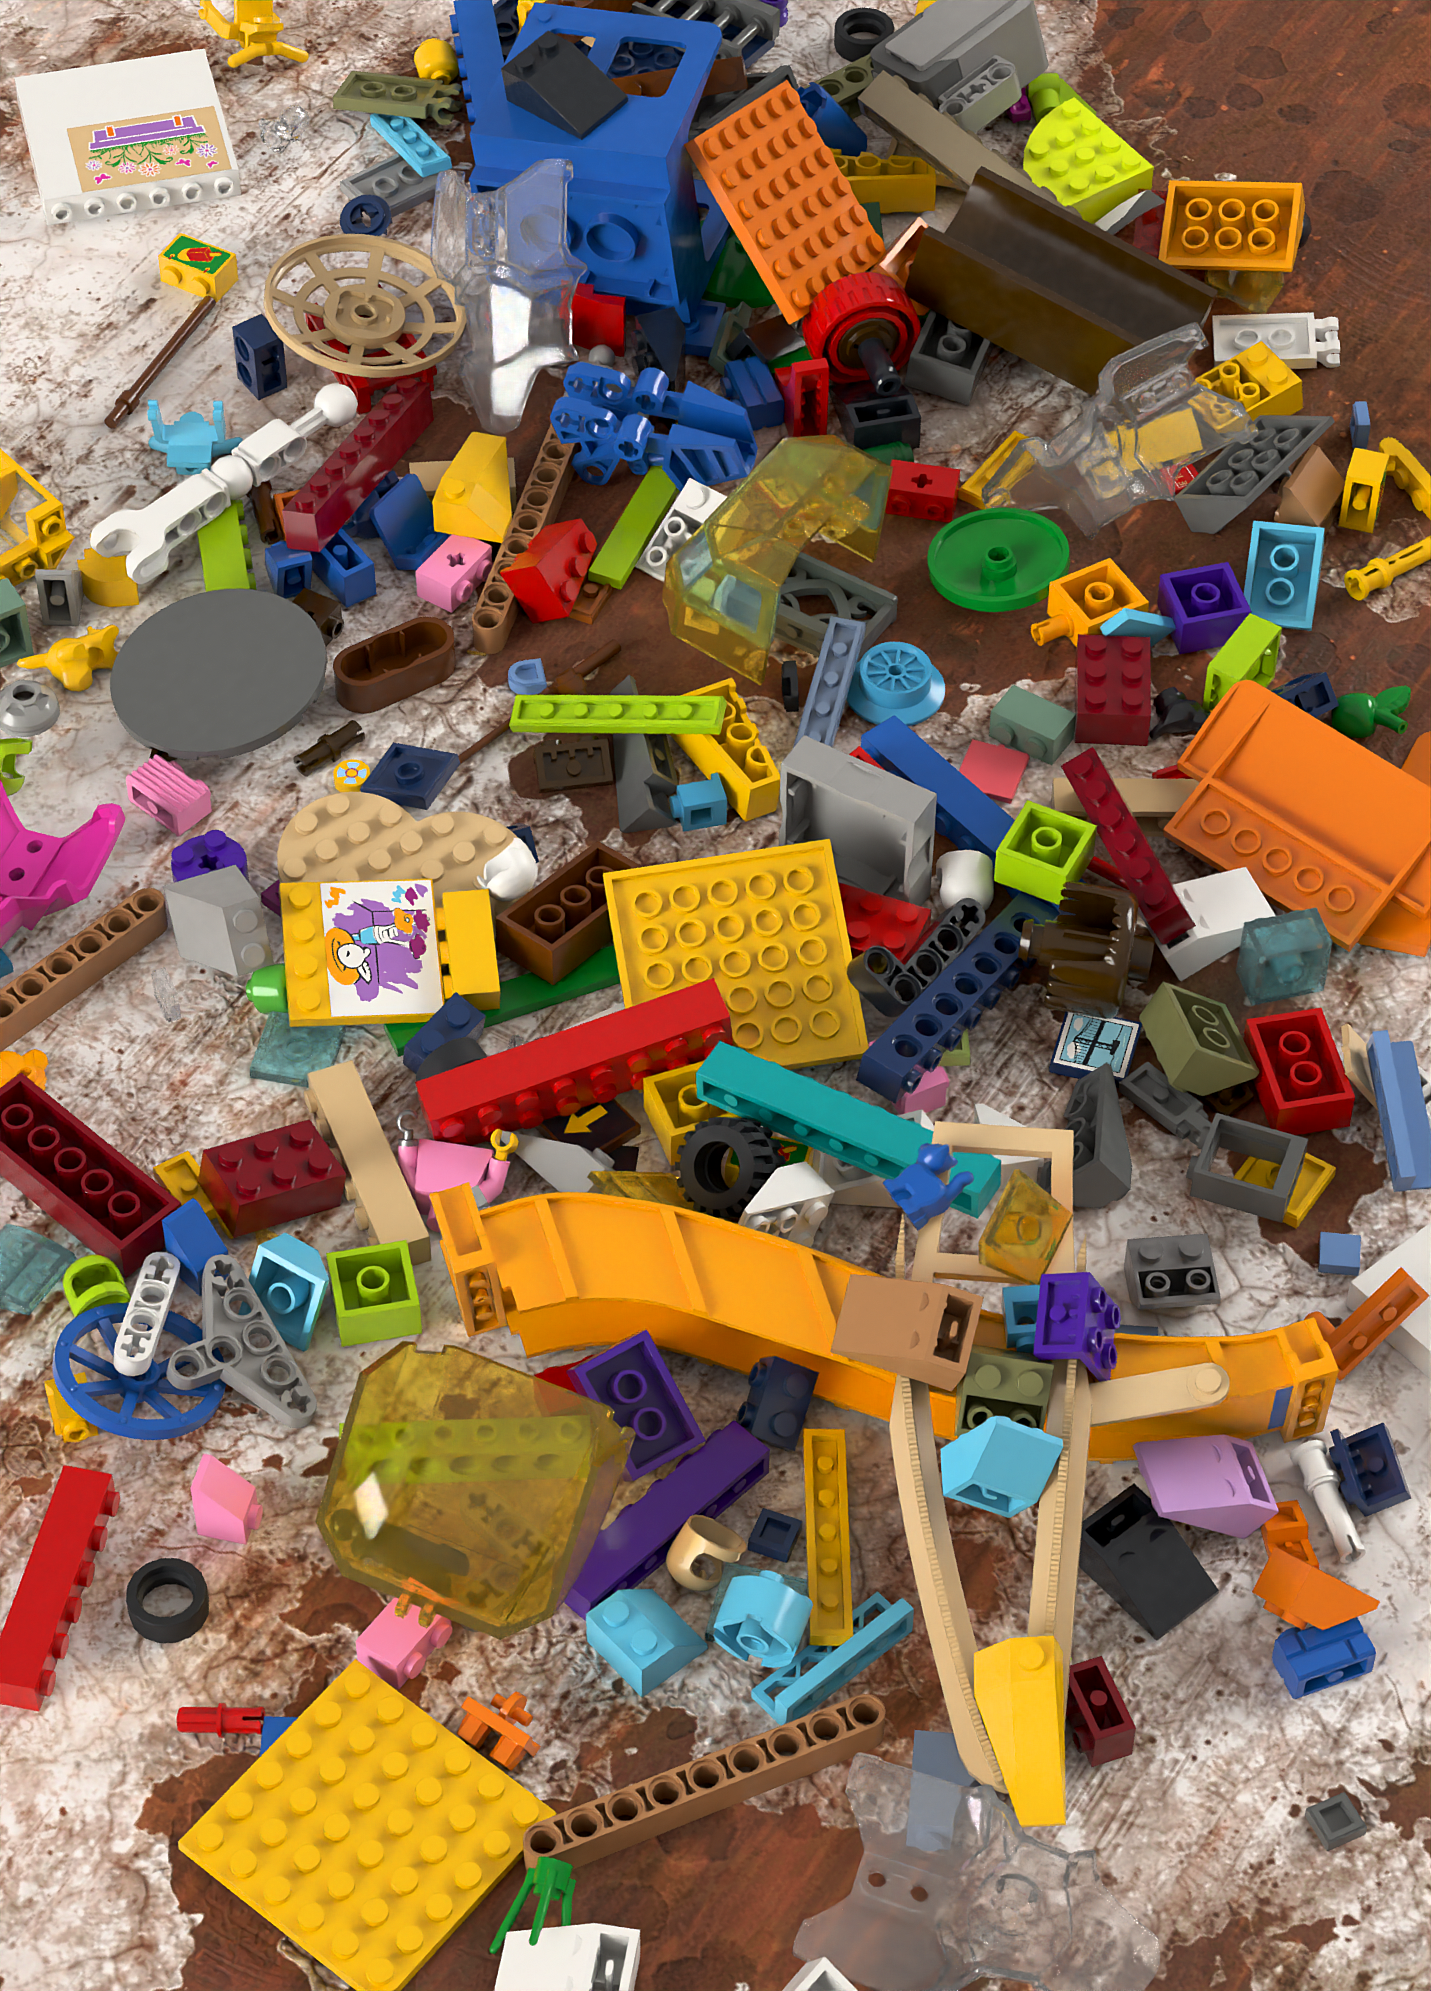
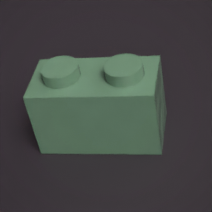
M1012 685L991 710L989 736L1000 743L1027 753L1032 758L1053 765L1074 739L1076 713Z

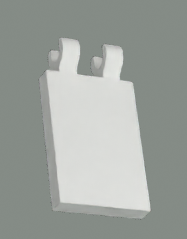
M1314 312L1212 316L1214 368L1260 341L1270 348L1290 369L1317 368V361L1329 368L1340 366L1339 354H1331L1340 353V341L1336 331L1339 330L1338 318L1336 317L1314 319Z

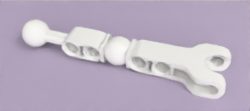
M332 383L323 386L315 396L314 409L291 425H287L280 419H274L244 439L237 448L231 450L232 455L219 458L213 464L210 471L205 468L201 474L189 477L142 510H122L108 516L92 530L90 538L91 548L107 558L122 551H131L126 559L128 577L138 584L149 582L166 570L170 550L218 517L225 508L231 506L230 500L244 497L252 488V484L258 487L261 485V482L272 479L298 461L307 448L306 437L325 424L333 427L348 424L356 416L358 402L355 394L349 387L342 384Z

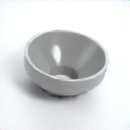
M22 679L11 683L0 691V729L5 733L18 737H31L47 731L58 720L60 715L59 702L54 691L47 685L37 681ZM21 691L34 693L33 697L25 701L14 698Z

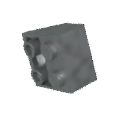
M1208 1233L1127 1239L1124 1272L1130 1301L1139 1310L1221 1303Z

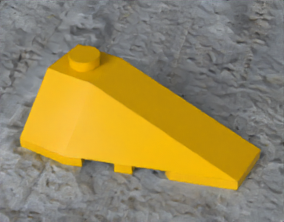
M471 432L442 476L432 500L434 531L503 543L512 520L506 437Z
M1054 1636L1009 1638L974 1653V1696L1020 1826L1066 1825L1063 1650Z

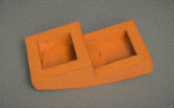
M1298 1500L1277 1502L1276 1505L1279 1512L1260 1526L1268 1558L1274 1547H1277L1319 1569V1562L1308 1539L1309 1525Z

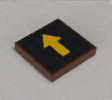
M615 1099L606 1103L596 1102L584 1106L569 1116L558 1115L544 1119L539 1126L535 1127L545 1139L579 1145L591 1152L598 1148L606 1154L611 1153L641 1134V1125Z

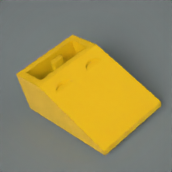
M1262 341L1178 388V393L1218 433L1246 429L1259 415L1290 416L1303 408L1302 380Z

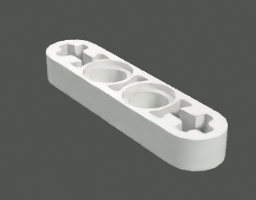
M155 1252L148 1255L144 1260L115 1342L113 1365L121 1374L126 1376L142 1375L147 1372L151 1365L179 1282L180 1262L173 1254ZM159 1270L164 1271L162 1281L155 1279ZM147 1295H155L161 1298L162 1301L154 1304L147 1303L141 1298ZM146 1323L153 1329L142 1332L132 1328V1325ZM132 1346L139 1347L135 1357H129Z

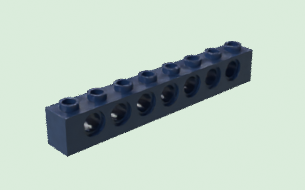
M1021 891L863 1053L856 1081L894 1104L906 1092L912 1094L918 1087L923 1074L926 1071L933 1072L940 1063L943 1053L946 1050L953 1051L960 1042L963 1032L966 1029L973 1030L978 1024L983 1011L986 1008L992 1010L998 1003L1002 991L1005 988L1011 990L1017 983L1024 968L1031 969L1036 963L1037 959L1027 957V962L1018 957L1023 922L1034 918L1033 923L1045 925L1046 919L1056 921L1060 912L1028 893Z

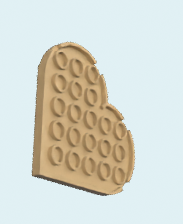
M341 792L311 802L290 820L282 833L278 845V877L280 883L432 879L436 912V908L442 907V895L444 892L483 889L477 880V876L479 875L484 879L485 864L512 844L513 838L518 837L501 823L480 814L444 812L416 822L405 809L389 799L364 792ZM489 896L495 944V917L519 899L502 902ZM437 930L438 942L446 941L445 930ZM448 964L441 965V973L443 975L449 971Z

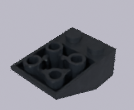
M675 307L635 316L636 330L632 331L631 334L636 350V356L632 357L635 375L638 377L640 372L646 368H657L663 371L669 378L667 391L683 393L686 380V328ZM657 416L660 421H665L669 431L672 424H677L675 419Z
M870 379L829 386L828 392L851 454L854 451L897 441L908 443L911 449L920 448L921 415L913 394L903 384L891 396L879 395Z
M1135 1483L1082 1521L1079 1567L1156 1641L1219 1593L1218 1588L1170 1519L1158 1516V1513L1152 1506L1151 1498Z

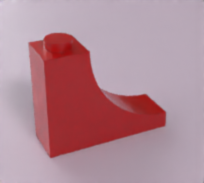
M821 358L795 362L789 367L776 368L775 383L784 400V424L793 449L827 444L829 365L827 359Z

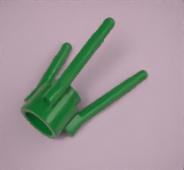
M539 1856L536 1868L528 1867L524 1884L489 1948L491 1954L498 1952L533 1886H535L533 1894L539 1896L540 1900L533 1921L529 1944L535 1946L538 1943L550 1900L559 1901L561 1894V1927L571 1926L572 1895L576 1885V1880L570 1878L573 1868L571 1864L554 1858Z

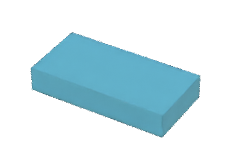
M1123 608L1100 627L1105 637L1110 635L1150 637V647L1176 629L1174 621L1170 617Z

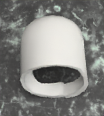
M974 850L952 851L940 856L936 863L937 879L942 883L939 893L944 908L947 910L961 899L971 898L978 901L984 908V911L987 910L994 897L992 860L987 855Z

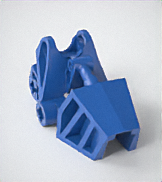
M577 362L569 366L563 381L569 397H561L556 400L550 415V421L561 444L581 443L582 450L574 455L571 464L585 482L592 485L606 484L620 458L626 460L630 470L637 475L646 474L649 466H662L664 472L680 492L689 478L705 486H710L749 476L755 464L758 447L745 408L689 380L684 393L667 391L669 378L663 371L657 368L642 370L635 387H632L630 379L619 371L585 362ZM606 384H615L622 389V392H613L607 388ZM641 412L643 414L678 420V423L672 424L669 435L654 433L655 426L651 425L650 421L645 417L637 415V413ZM586 467H598L604 475L594 476L587 471Z

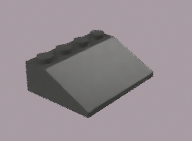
M1259 415L1174 497L1191 532L1214 534L1221 531L1229 521L1260 496L1335 422L1333 417Z

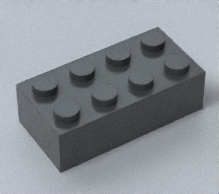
M930 310L910 355L904 385L969 406L995 343Z

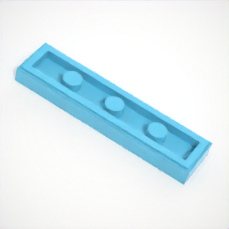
M376 113L369 115L371 126L422 178L452 168L451 158L410 117Z

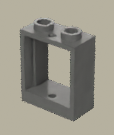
M1216 1113L1211 1127L1204 1126L1201 1131L1197 1147L1201 1149L1199 1157L1192 1155L1187 1169L1186 1178L1192 1180L1190 1196L1282 1223L1304 1165L1308 1139ZM1219 1147L1281 1165L1273 1189L1210 1172Z

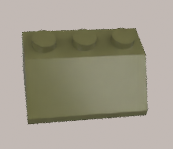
M1162 982L1139 1016L1146 1031V1037L1150 1040L1157 1054V1060L1162 1064L1169 1084L1180 1092L1186 1093L1190 1091L1205 1096L1254 1079L1260 1072L1231 1014L1223 1003Z

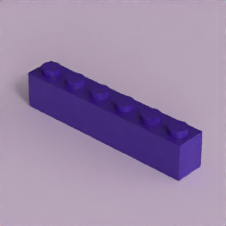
M735 1420L724 1429L715 1430L707 1438L705 1445L693 1455L687 1454L684 1456L672 1473L665 1479H658L652 1483L646 1495L634 1505L628 1504L625 1506L613 1523L604 1530L600 1529L594 1532L580 1551L574 1556L569 1555L558 1564L554 1572L555 1595L586 1621V1613L616 1591L637 1587L666 1562V1556L672 1542L690 1516L703 1515L715 1520L769 1473L770 1449Z

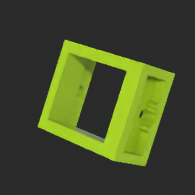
M1249 613L1208 665L1203 709L1213 710L1235 683L1242 680H1251L1267 688L1275 677L1282 627Z

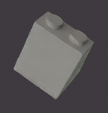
M236 865L163 886L180 957L235 976L245 975L265 966L274 965L259 896Z

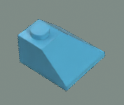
M283 1233L258 1246L248 1280L282 1339L304 1352L309 1348L329 1277L318 1250L287 1233ZM242 1301L238 1315H247L251 1312V1308Z

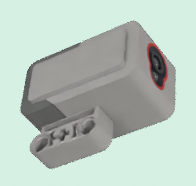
M937 0L926 8L924 12L919 13L876 45L870 53L874 67L871 70L873 80L883 70L892 77L898 75L907 83L909 90L916 95L919 93L925 95L932 102L933 108L941 114L944 111L949 113L957 121L961 129L965 132L971 130L974 133L1015 104L1021 98V89L1041 75L1049 66L1034 0Z

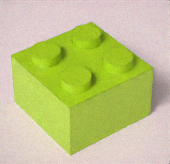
M1027 800L996 850L994 881L1059 905L1060 900L1068 899V897L1061 895V890L1065 888L1063 884L1068 881H1079L1094 856L1097 825Z
M407 1240L326 1253L329 1285L341 1347L422 1334L420 1302Z

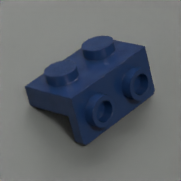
M777 1356L760 1358L759 1362L754 1364L749 1374L748 1384L751 1388L747 1401L743 1402L738 1410L736 1422L761 1442L788 1452L795 1451L819 1372Z
M1384 1422L1346 1438L1338 1428L1330 1431L1334 1446L1329 1448L1330 1456L1338 1471L1343 1470L1346 1480L1340 1482V1486L1350 1506L1356 1504L1362 1514L1367 1517L1412 1499L1390 1432Z

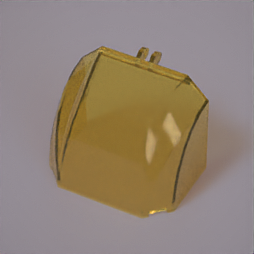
M402 1341L359 1373L315 1522L342 1576L398 1598L399 1600L394 1611L395 1616L404 1619L412 1605L422 1608L418 1616V1624L422 1627L428 1628L436 1614L501 1640L553 1617L565 1601L591 1552L607 1515L631 1451L636 1432L631 1427L623 1426L622 1429L613 1420L615 1411L606 1404L455 1345L445 1344L442 1352L416 1350L417 1344L415 1342Z

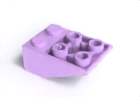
M1222 1434L1137 1442L1133 1445L1139 1462V1471L1145 1478L1152 1497V1506L1160 1517L1245 1539L1279 1512L1252 1442Z

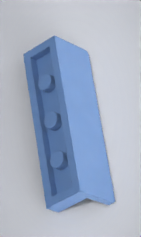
M1388 1030L1373 1031L1366 1045V1051L1393 1191L1431 1188V1130L1413 1042H1390Z

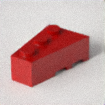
M582 518L546 525L527 544L529 548L523 553H518L514 557L515 562L510 567L503 568L500 572L533 624L570 616L597 546L594 534L589 531Z

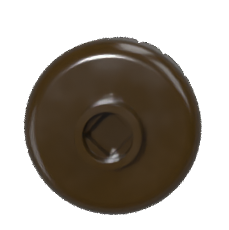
M1078 881L1065 882L1063 884L1065 888L1061 890V895L1072 899L1060 900L1059 909L1076 915H1059L1056 921L1046 919L1045 925L1033 923L1034 918L1025 920L1023 922L1018 957L1027 962V957L1039 959L1038 965L1049 967L1047 991L1043 1002L1045 1008L1103 1019L1114 1018L1121 1010L1127 980L1147 983L1155 938L1135 934L1139 904L1137 896L1133 892Z

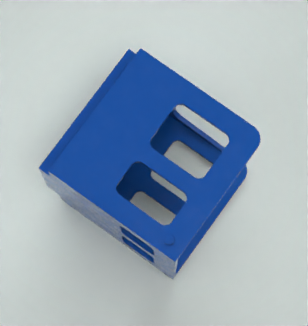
M535 2L504 65L546 31L554 34L562 33L595 38L596 40L587 58L605 75L619 46L625 42L681 47L686 49L667 92L663 96L646 97L626 94L628 102L583 140L507 101L502 72L500 71L469 133L475 160V167L469 177L488 279L490 282L499 283L501 298L559 306L561 281L593 284L595 294L626 297V315L637 316L675 307L682 322L691 323L732 230L730 223L705 180L693 179L691 158L684 146L688 142V133L692 119L722 43L721 29L710 22ZM698 207L709 210L702 227H700Z

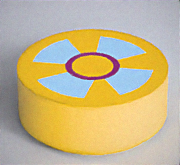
M355 759L339 763L333 771L335 788L339 792H361V786L370 775L368 765Z

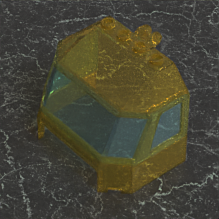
M834 434L783 438L666 563L662 598L664 606L667 607L671 634L761 685L765 681L769 649L774 640L781 596L780 589L800 551L819 532L873 563L877 557L893 467Z

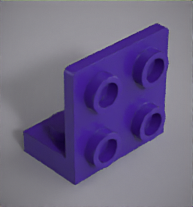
M1090 1272L1041 1274L1033 1354L1038 1360L1081 1359L1097 1380L1101 1382L1110 1380L1111 1369H1114L1117 1364V1351L1113 1343L1114 1332L1120 1326L1121 1315L1119 1306L1114 1303L1104 1287L1098 1283Z

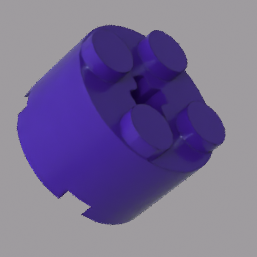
M211 830L205 835L191 838L182 845L175 847L171 853L173 883L232 865H236L249 882L247 857L244 849L235 840L227 837L223 831Z

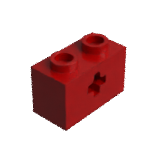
M892 459L884 487L883 513L950 523L953 520L958 500L960 469Z

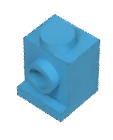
M712 773L710 780L677 785L676 795L669 797L672 817H679L683 832L727 824V797L718 773Z
M1040 1285L1002 1287L1001 1309L1007 1348H1016V1351L1033 1354Z

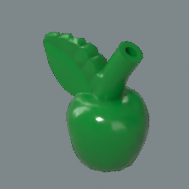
M1406 685L1392 687L1380 692L1376 698L1367 693L1342 695L1336 698L1339 706L1331 709L1332 726L1341 734L1353 738L1370 737L1375 733L1378 724L1388 727L1398 734H1403L1407 730L1408 723L1398 717V715L1403 713L1405 708L1408 707L1411 689Z

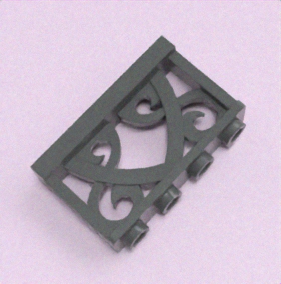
M790 65L780 66L773 72L746 74L747 89L701 97L689 128L688 142L786 80L789 81L792 88L798 89L799 86Z
M777 542L773 546V551L743 584L738 583L731 591V617L819 658L828 627L826 623H829L831 616L855 620L864 618L869 614L873 616L872 619L855 620L866 623V631L857 660L859 662V659L884 630L896 621L898 598L885 589L876 587L826 562L817 560L795 548ZM776 573L782 574L783 585H778L772 577ZM765 585L770 589L762 594L759 593ZM827 595L831 599L837 615L825 613L809 616L800 612V606L795 597Z

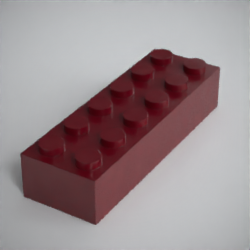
M19 1073L0 1088L1 1176L96 1255L108 1257L113 1261L125 1279L143 1265L148 1255L160 1252L166 1247L162 1220L182 1206L180 1201L23 1073Z

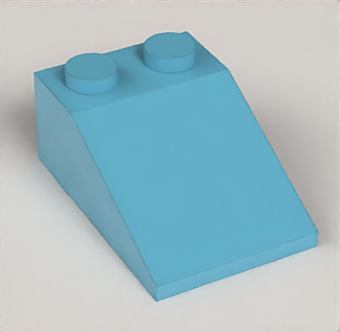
M1253 521L1244 596L1252 611L1251 614L1268 620L1282 628L1312 630L1323 557L1325 528Z

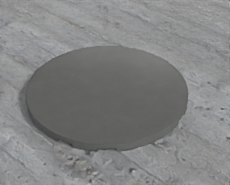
M239 588L208 591L184 598L161 609L138 626L128 637L117 654L110 676L111 698L123 727L136 741L145 747L167 752L169 757L198 760L199 757L218 755L220 759H225L268 745L289 732L303 719L302 714L312 703L317 702L323 690L328 663L327 652L321 632L314 620L301 607L279 595L254 589Z

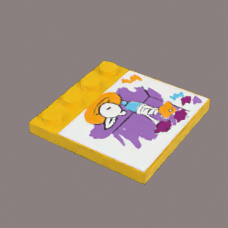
M432 879L279 884L290 1027L428 1022L444 1005Z

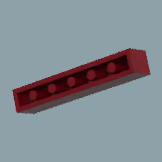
M1091 747L1061 765L1092 824L1097 825L1096 831L1130 892L1137 896L1139 908L1147 923L1162 945L1195 927L1196 925L1095 749Z

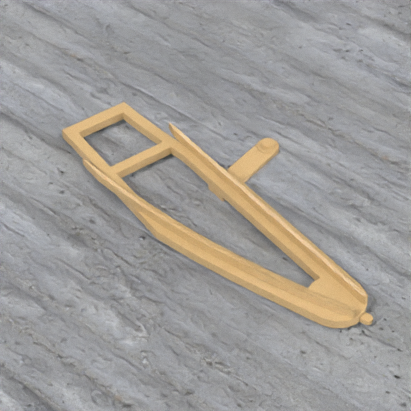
M935 1121L932 1144H948L949 1153L952 1157L953 1152L1052 1158L1051 1220L1053 1261L938 1253L944 1213L929 1219L928 1223L918 1231L911 1280L934 1283L935 1278L1040 1285L1041 1274L1075 1273L1073 1130ZM951 1169L936 1176L945 1185L949 1184ZM902 1213L895 1258L896 1279L904 1280L905 1213ZM1086 1234L1077 1257L1076 1273L1086 1272ZM1081 1359L1052 1360L1054 1370L1049 1393L1046 1433L1063 1439V1448L1040 1495L1027 1637L1054 1636L1063 1650L1064 1731L1090 1428L1220 1404L1229 1393V1377L1227 1372L1217 1364L1202 1363L1089 1384L1086 1365ZM897 1374L889 1423L895 1474L916 1585L959 1757L969 1775L975 1778L981 1785L1006 1794L1009 1792L974 1696V1653L978 1652L964 1598L948 1526L932 1424L929 1384Z

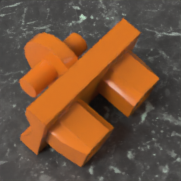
M516 1691L508 1699L500 1694H496L491 1701V1705L500 1710L498 1715L469 1696L462 1704L461 1708L467 1714L456 1734L478 1750L491 1731L501 1736L489 1756L508 1770L512 1771L526 1753L534 1758L541 1747L532 1740L531 1736L514 1726L516 1722H519L523 1726L528 1727L533 1720V1716L524 1710L527 1698L522 1693Z

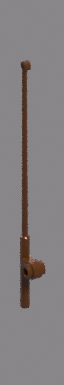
M612 639L574 668L571 667L559 673L554 678L555 682L537 695H586L588 692L585 688L587 683L584 677L621 651L620 644L615 639ZM510 718L458 756L460 764L509 730Z

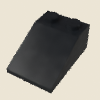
M546 31L501 68L507 101L581 140L628 102V96L573 43L550 31Z

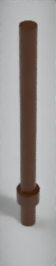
M211 296L203 298L131 388L124 390L115 401V407L104 420L109 428L115 429L126 415L132 414L138 407L140 397L216 305L214 298Z

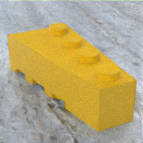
M829 148L842 175L848 179L851 190L859 204L879 202L880 214L935 211V169L921 158L891 155L888 160H884L870 152H861L858 157L841 155V149Z
M731 677L680 695L724 696L727 704L721 733L669 735L708 780L711 779L712 773L719 774L728 803L745 822L776 811L780 791V774L766 746H762L758 738L759 731L755 723H751L746 714V704L743 698L738 697L733 678Z

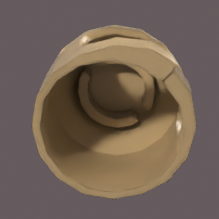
M692 1515L687 1519L672 1542L666 1556V1565L671 1576L680 1585L693 1591H708L717 1586L722 1580L723 1562L733 1563L734 1561H739L746 1552L747 1545L743 1538L735 1531L714 1519L703 1515ZM703 1556L713 1562L716 1570L709 1580H706L707 1574L704 1570L700 1571L699 1577L693 1573L692 1569L695 1570L699 1567L694 1562L696 1558Z

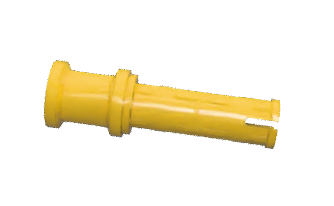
M1431 536L1386 559L1374 558L1368 562L1366 567L1360 570L1353 569L1348 571L1344 576V583L1350 596L1358 601L1363 600L1369 595V592L1377 588L1385 589L1389 587L1393 578L1431 560Z

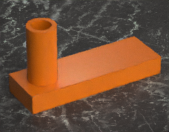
M1400 1267L1337 1329L1319 1311L1308 1314L1305 1319L1315 1318L1323 1340L1328 1342L1339 1369L1337 1378L1341 1381L1430 1295Z

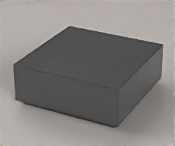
M1345 1792L1306 1808L1305 1817L1326 1851H1330L1366 1834L1367 1826Z

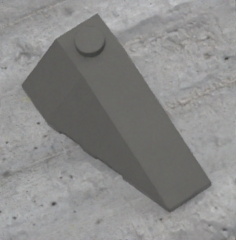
M1106 1062L1076 1082L1063 1115L1068 1120L1064 1130H1073L1074 1133L1073 1206L1100 1209L1112 1201L1122 1199L1131 1190L1132 1161L1113 1070ZM1051 1161L1044 1163L1040 1175L1038 1198L1047 1204H1051Z

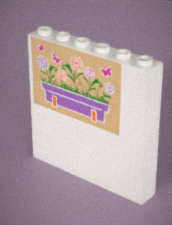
M205 49L14 77L20 114L47 225L241 195L239 169Z

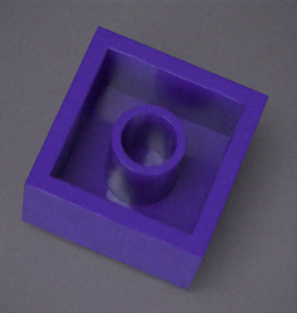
M1228 562L1160 575L1157 606L1162 616L1170 617L1174 621L1176 629L1170 635L1179 654L1224 646L1249 613H1252Z

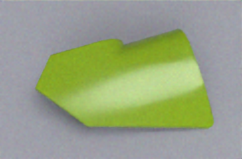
M1042 73L1025 86L1028 102L1031 103L1037 125L1054 108L1073 97L1096 116V111L1062 78H1059L1058 73Z

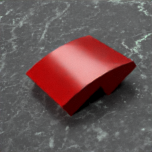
M561 281L560 311L561 317L566 319L568 341L588 350L597 345L605 344L613 350L615 356L624 357L626 352V297L595 294L593 284Z

